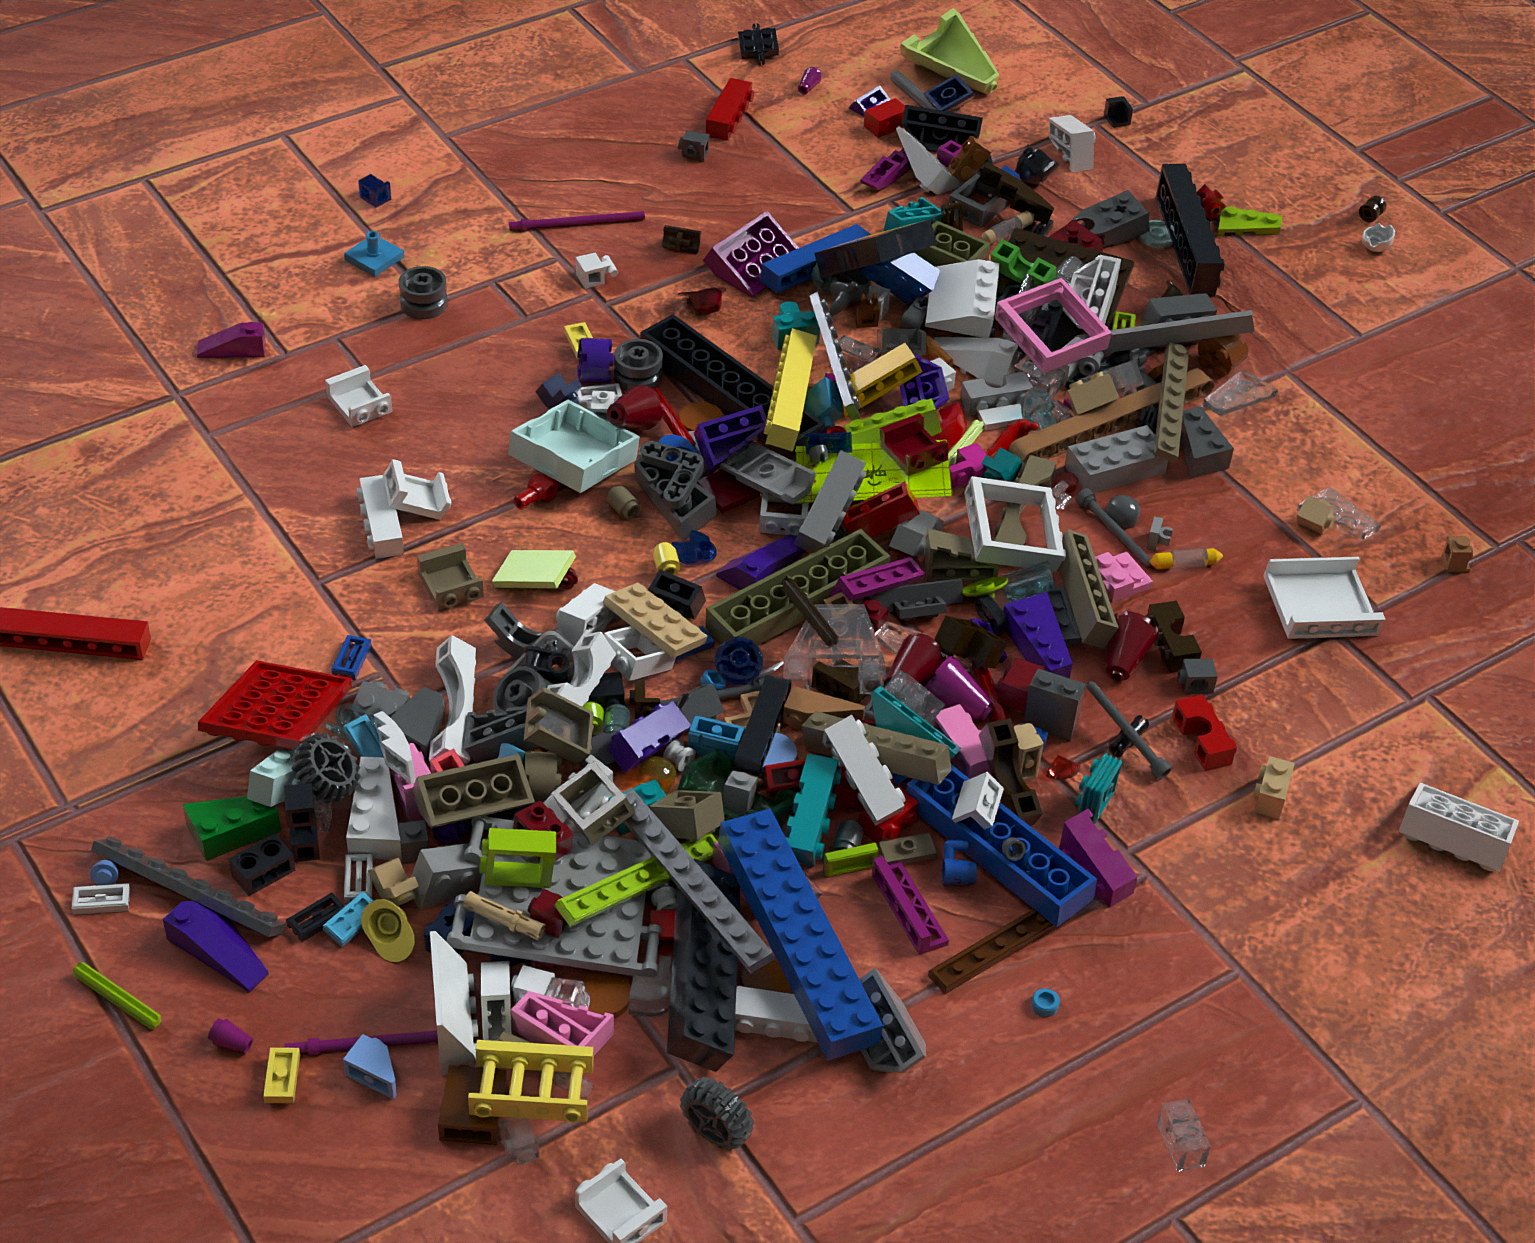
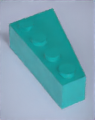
M809 753L807 754L799 782L801 792H797L793 803V813H795V816H789L785 838L800 864L815 867L816 860L822 859L825 844L821 843L823 834H828L831 819H828L827 816L829 809L834 810L837 794H833L835 784L840 785L843 770L839 769V760Z

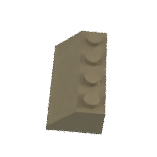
M519 754L418 776L412 788L419 812L431 828L535 803Z

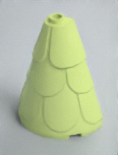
M954 8L940 16L938 29L920 42L916 35H912L900 45L901 54L908 60L948 79L957 74L973 90L988 94L989 92L993 93L998 87L999 73L986 51L982 50L960 13Z

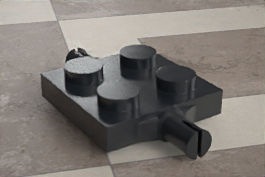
M754 23L752 25L753 30L748 29L738 32L741 59H757V64L761 66V62L762 65L765 64L766 57L779 55L776 28L760 29V25L756 23V27Z

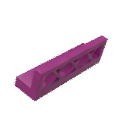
M909 557L841 576L829 597L843 592L848 600L852 601L921 581L925 574L913 558Z
M884 856L875 858L873 860L872 877L917 953L921 955L948 946L949 940L902 862L888 865ZM895 872H898L902 878L900 883L894 874ZM906 893L911 894L914 899L912 903ZM918 913L924 914V916L926 917L924 922L922 921ZM930 933L936 934L938 939L930 942Z

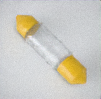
M1214 548L1174 550L1165 553H1155L1150 560V564L1157 570L1206 567L1207 565H1215L1222 559L1223 554Z

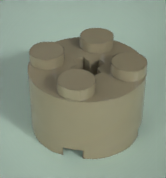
M525 751L523 767L535 803L540 800L544 803L552 795L551 793L561 785V774H558L559 771L557 769L561 768L562 757L555 753Z

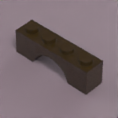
M1011 718L987 723L980 732L979 738L992 777L1004 788L1000 800L1001 804L1029 826L1034 825L1043 815L1036 791L1030 789L1022 778L1017 757L1019 741Z

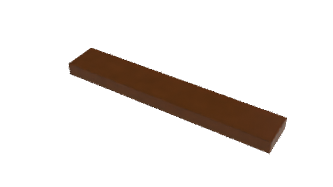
M1032 909L932 968L928 972V977L944 994H947L1057 927L1035 909Z

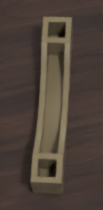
M1030 455L1027 464L1023 463L1019 475L1021 478L1017 477L1015 483L1050 488L1054 479L1056 462ZM1008 502L1009 507L1005 506L1001 520L1003 522L999 521L995 532L997 537L993 536L991 541L1026 546L1027 534L1022 528L1019 516L1027 505Z

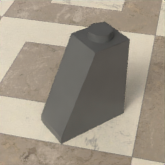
M424 686L390 717L402 730L408 744L414 743L417 750L422 752L425 762L429 760L430 741L439 734L445 717L444 697L439 692L432 691Z

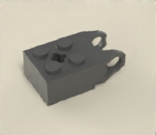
M1129 190L1083 209L1072 219L1077 222L1084 221L1081 225L1103 240V248L1109 245L1115 247L1150 231L1149 212Z

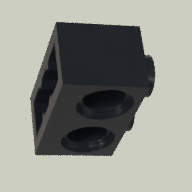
M277 834L261 840L256 845L237 853L229 859L232 877L248 896L296 871L293 853Z

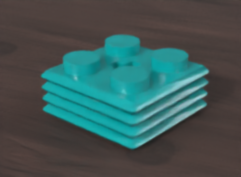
M1104 753L1100 760L1095 758L1089 771L1091 775H1085L1079 786V790L1083 792H1080L1075 802V806L1079 807L1077 815L1089 808L1093 814L1090 818L1093 823L1097 822L1115 792L1122 766L1121 759L1117 760V757L1113 758L1112 755L1108 756L1107 753Z

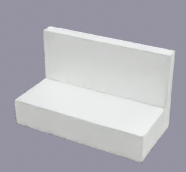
M988 772L964 781L952 820L956 823L972 817L984 830L992 827L1004 788Z

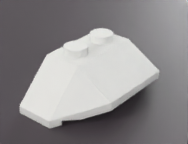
M1099 255L1095 260L1073 273L1070 286L1105 325L1116 289L1121 259ZM1063 307L1064 313L1078 328L1083 329Z

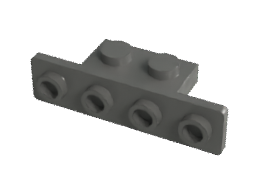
M961 579L904 585L869 595L868 600L879 601L882 607L888 609L887 612L894 611L902 620L910 621L918 616L933 618L938 617L939 614L947 613V604L963 602V583Z

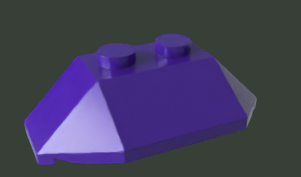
M914 354L922 373L899 386L903 405L908 406L915 404L919 400L932 398L937 411L949 400L942 367Z

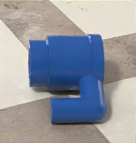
M945 841L942 884H975L977 879L976 862L954 860V851H968V841Z

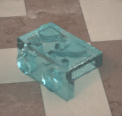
M1049 561L1003 575V577L1008 579V583L1003 589L1010 603L1056 588Z

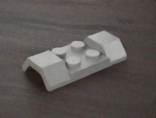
M755 442L749 445L746 458L733 467L725 463L720 464V468L736 476V480L766 495L772 494L790 504H795L810 493L816 477L814 471Z

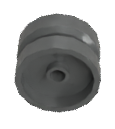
M418 266L410 268L401 274L399 278L401 309L406 315L416 319H431L445 312L448 306L446 276L442 271L434 267Z
M632 339L619 344L614 353L615 383H619L620 388L626 392L635 386L646 385L650 388H658L662 383L663 353L661 348L654 342L645 339Z
M527 666L517 667L502 677L496 686L493 696L494 708L499 713L506 712L507 708L527 706L529 697L541 688H547L548 685L553 684L532 668Z

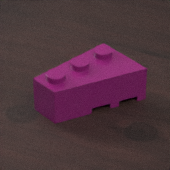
M1088 808L1064 822L1059 849L1097 878L1096 897L1105 902L1109 907H1112L1134 894L1137 875L1119 850L1113 851L1104 839L1108 835L1104 829L1099 831L1090 818L1093 814Z

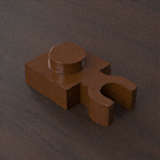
M876 293L872 294L870 300H866L865 294H861L862 306H857L856 326L857 328L877 327L880 309L877 304Z

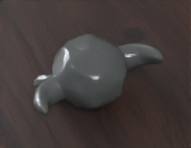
M860 268L834 274L832 277L830 292L835 301L829 308L830 311H828L831 316L841 312L847 305L860 303L861 294H865V297L869 294L871 281L859 273Z

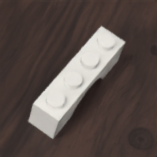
M602 632L583 634L572 649L575 669L571 683L548 685L547 689L580 706H583L588 701L589 695L599 684L602 675L610 667L612 660L616 656V652ZM546 713L552 725L566 724Z

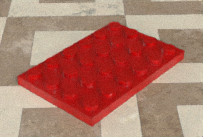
M256 660L198 721V731L206 732L210 736L232 737L236 741L248 740L257 742L262 746L274 745L293 751L301 741L314 733L351 689L352 678Z

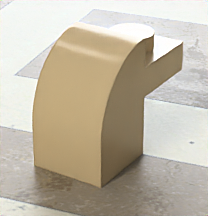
M399 858L391 859L368 870L382 900L385 899L399 906L416 898L413 889L419 887L415 876L407 878Z

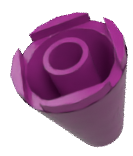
M953 656L947 658L936 670L933 680L928 681L922 695L926 699L946 708L960 704L964 711L970 714L972 720L978 722L982 719L985 721L993 711V708L990 707L993 702Z

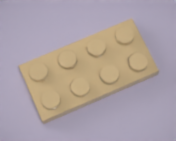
M639 583L608 594L604 598L603 604L672 658L706 643L708 636Z

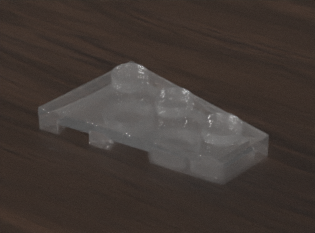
M1242 369L1204 399L1203 406L1222 416L1276 397L1278 389Z
M1331 486L1311 496V498L1316 500L1322 499L1330 503L1333 507V516H1335L1334 523L1337 524L1338 529L1364 540L1380 529L1381 524ZM1304 501L1298 504L1297 511L1300 510Z

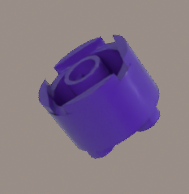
M581 338L579 340L577 358H579V366L577 365L579 382L611 383V370H609V366H613L614 354L609 352L612 350V339Z

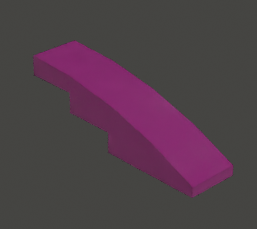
M904 147L900 152L895 150L888 158L883 156L860 180L861 183L879 190L890 185L911 170L912 167Z

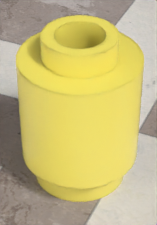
M663 542L654 548L653 558L657 572L660 569L673 575L678 574L681 565L675 547L670 543Z

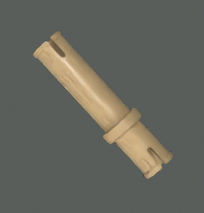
M472 891L467 894L463 902V908L503 924L514 933L518 931L538 941L545 931L546 924L525 916L524 912L520 910L514 911Z

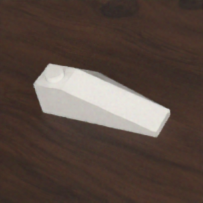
M899 126L896 128L914 174L921 182V188L928 193L932 191L939 195L959 188L964 184L954 177L911 134Z
M935 337L928 349V353L936 358L940 357L947 364H955L960 367V371L964 374L969 372L976 376V379L983 378L988 386L1001 388L1004 375L1011 374L1017 364L1018 344L1001 338Z

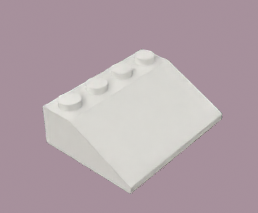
M977 259L937 266L936 268L940 270L933 291L928 296L925 327L989 338L994 321L999 263Z
M1420 783L1408 805L1398 832L1403 833L1404 837L1409 840H1421L1428 843L1435 850L1449 851L1454 853V856L1460 860H1471L1479 863V866L1483 869L1500 872L1519 820Z
M431 931L430 940L441 1076L447 1075L449 1065L475 1067L477 1043H473V1037H478L477 1019L471 1020V1014L476 1013L475 996L469 997V991L474 990L473 973H467V963L436 931Z

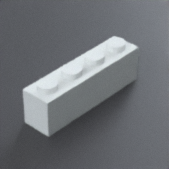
M383 475L360 478V488H356L358 502H363V504H360L362 518H366V520H363L365 534L370 533V536H367L369 550H374L375 559L404 555L403 537L396 509L389 506Z
M737 986L735 1030L742 1033L764 1034L769 1037L791 1038L800 1042H818L794 994Z

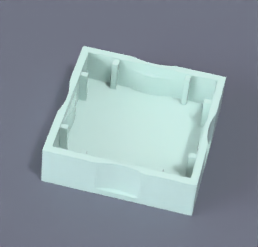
M566 400L548 410L544 415L513 429L510 434L508 455L582 493L635 461L640 436L620 426H615L582 406Z

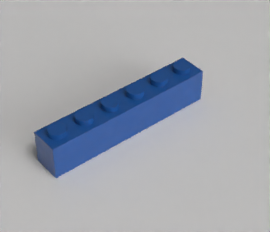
M858 224L762 263L760 281L775 293L782 292L820 275L814 255L815 252L872 234Z

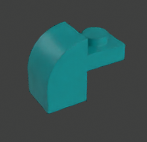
M1000 448L993 459L988 456L984 457L981 464L986 471L982 478L1013 482L1018 476L1023 462L1020 457Z

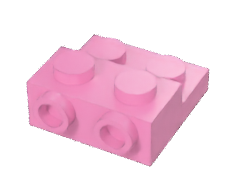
M1106 552L1095 556L1108 598L1111 602L1152 588L1153 581L1128 552L1116 556Z

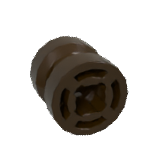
M1377 195L1370 197L1359 208V215L1362 220L1369 223L1374 222L1385 212L1387 206L1385 200Z

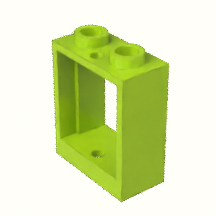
M489 828L488 839L482 840V856L486 857H480L479 873H484V885L551 888L556 856V832ZM495 854L541 857L540 864L494 861Z

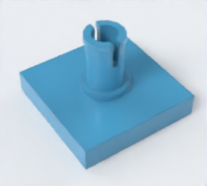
M377 231L367 232L365 240L344 253L346 261L374 277L405 258L404 250L380 238V234Z

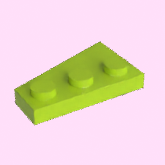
M1229 206L1220 213L1217 236H1224L1226 232H1234L1235 235H1243V232H1253L1255 235L1280 234L1282 215Z

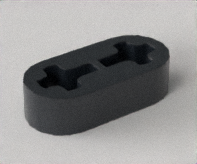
M990 595L977 598L975 600V608L982 621L990 623L996 635L1008 631L1007 617Z

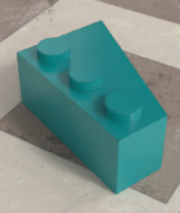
M920 197L916 203L913 201L908 202L907 207L901 205L889 210L883 231L929 219L931 224H934L936 221L941 222V209L925 198Z

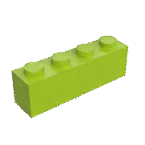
M932 398L928 400L922 399L915 404L899 406L894 410L876 413L872 417L862 420L856 419L849 424H845L851 448L880 446L881 427L918 413L924 417V429L931 436L942 432Z

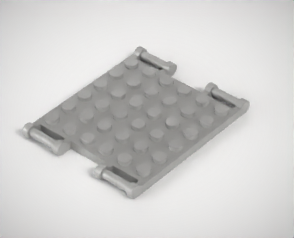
M487 815L472 818L471 824L473 828L469 847L465 849L464 859L480 864V857H486L482 856V851L479 849L483 829H513L514 821L488 817ZM572 830L574 838L571 853L554 862L551 888L484 885L483 873L479 896L514 911L520 910L524 912L525 916L530 918V913L527 912L528 906L533 897H539L543 889L566 897L651 858L652 855L638 840L605 835L592 845L580 831ZM495 854L494 860L540 864V860L536 856ZM669 881L649 891L655 892L662 887L669 886ZM646 892L572 927L567 925L559 938L544 932L538 941L518 931L514 933L503 924L463 908V902L467 895L460 894L455 898L454 907L456 911L452 931L448 933L446 941L452 948L643 978H655L658 975V965L656 964L659 945L658 934L662 933V927L656 924L649 925L648 927L642 926ZM467 912L475 913L470 937L462 934ZM640 939L648 940L646 959L643 964L637 963Z

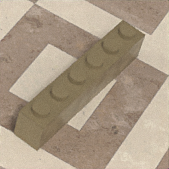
M1067 529L1062 537L1066 558L1065 561L1061 562L1059 569L1083 643L1104 649L1117 631L1118 625L1088 535Z
M815 711L802 725L806 750L833 757L832 747L826 748L822 742L824 730L845 718ZM863 724L866 730V734H864L868 743L873 742L879 752L877 759L882 766L886 765L891 773L939 785L952 770L948 745Z

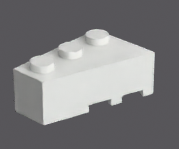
M595 583L558 610L556 614V628H559L574 646L583 634L603 632L616 615V613L603 604L606 595L616 591ZM569 653L567 657L574 661L573 655Z

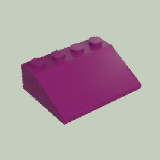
M766 211L712 247L703 259V262L715 276L752 298L768 287L760 281L762 263L796 250L799 247L770 213Z

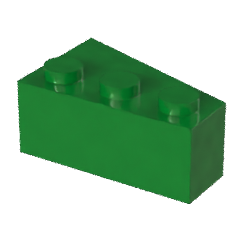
M247 796L182 804L186 825L205 861L281 832L279 813L275 805L269 807L249 800Z

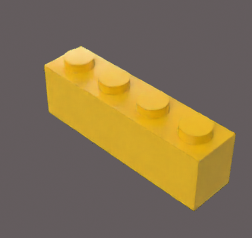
M903 343L850 374L852 379L849 382L852 381L856 390V394L853 396H857L862 408L922 373V370L914 354L906 343ZM844 407V416L847 417L848 413Z

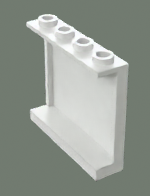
M1359 557L1269 559L1263 576L1288 639L1379 635L1386 619L1383 612L1374 613L1355 570L1360 560Z

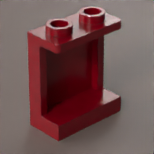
M920 413L880 428V447L908 476L948 461V443L945 440L937 442L924 429V417Z

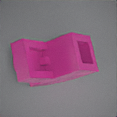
M977 443L957 449L956 463L949 466L951 489L969 483L972 476L983 477L986 470L981 462L987 455Z

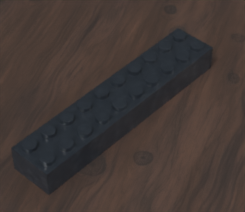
M674 314L640 332V339L654 342L661 348L663 353V370L706 402L716 405L725 416L762 405L766 417L768 416L774 387ZM803 408L800 430L793 451L766 444L767 434L759 439V441L775 453L795 462L796 450H809L814 446L823 445V442L818 437L824 435L825 423Z

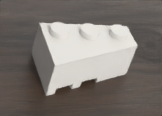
M1072 115L1049 118V138L1057 151L1063 152L1062 158L1064 162L1068 161L1070 163V171L1078 172L1093 169L1094 143L1096 141L1094 130Z
M590 755L585 760L588 763L585 767L594 761L613 782V771L593 755ZM573 772L568 779H571L576 773ZM600 782L570 805L582 819H585L605 804L608 798L613 795ZM551 795L544 804L554 811L556 817L564 825L569 826L571 830L579 831Z

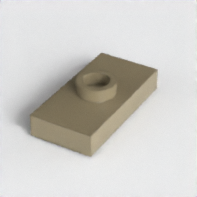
M929 833L882 841L878 845L880 854L884 856L888 865L900 861L905 865L932 860L937 857V851Z

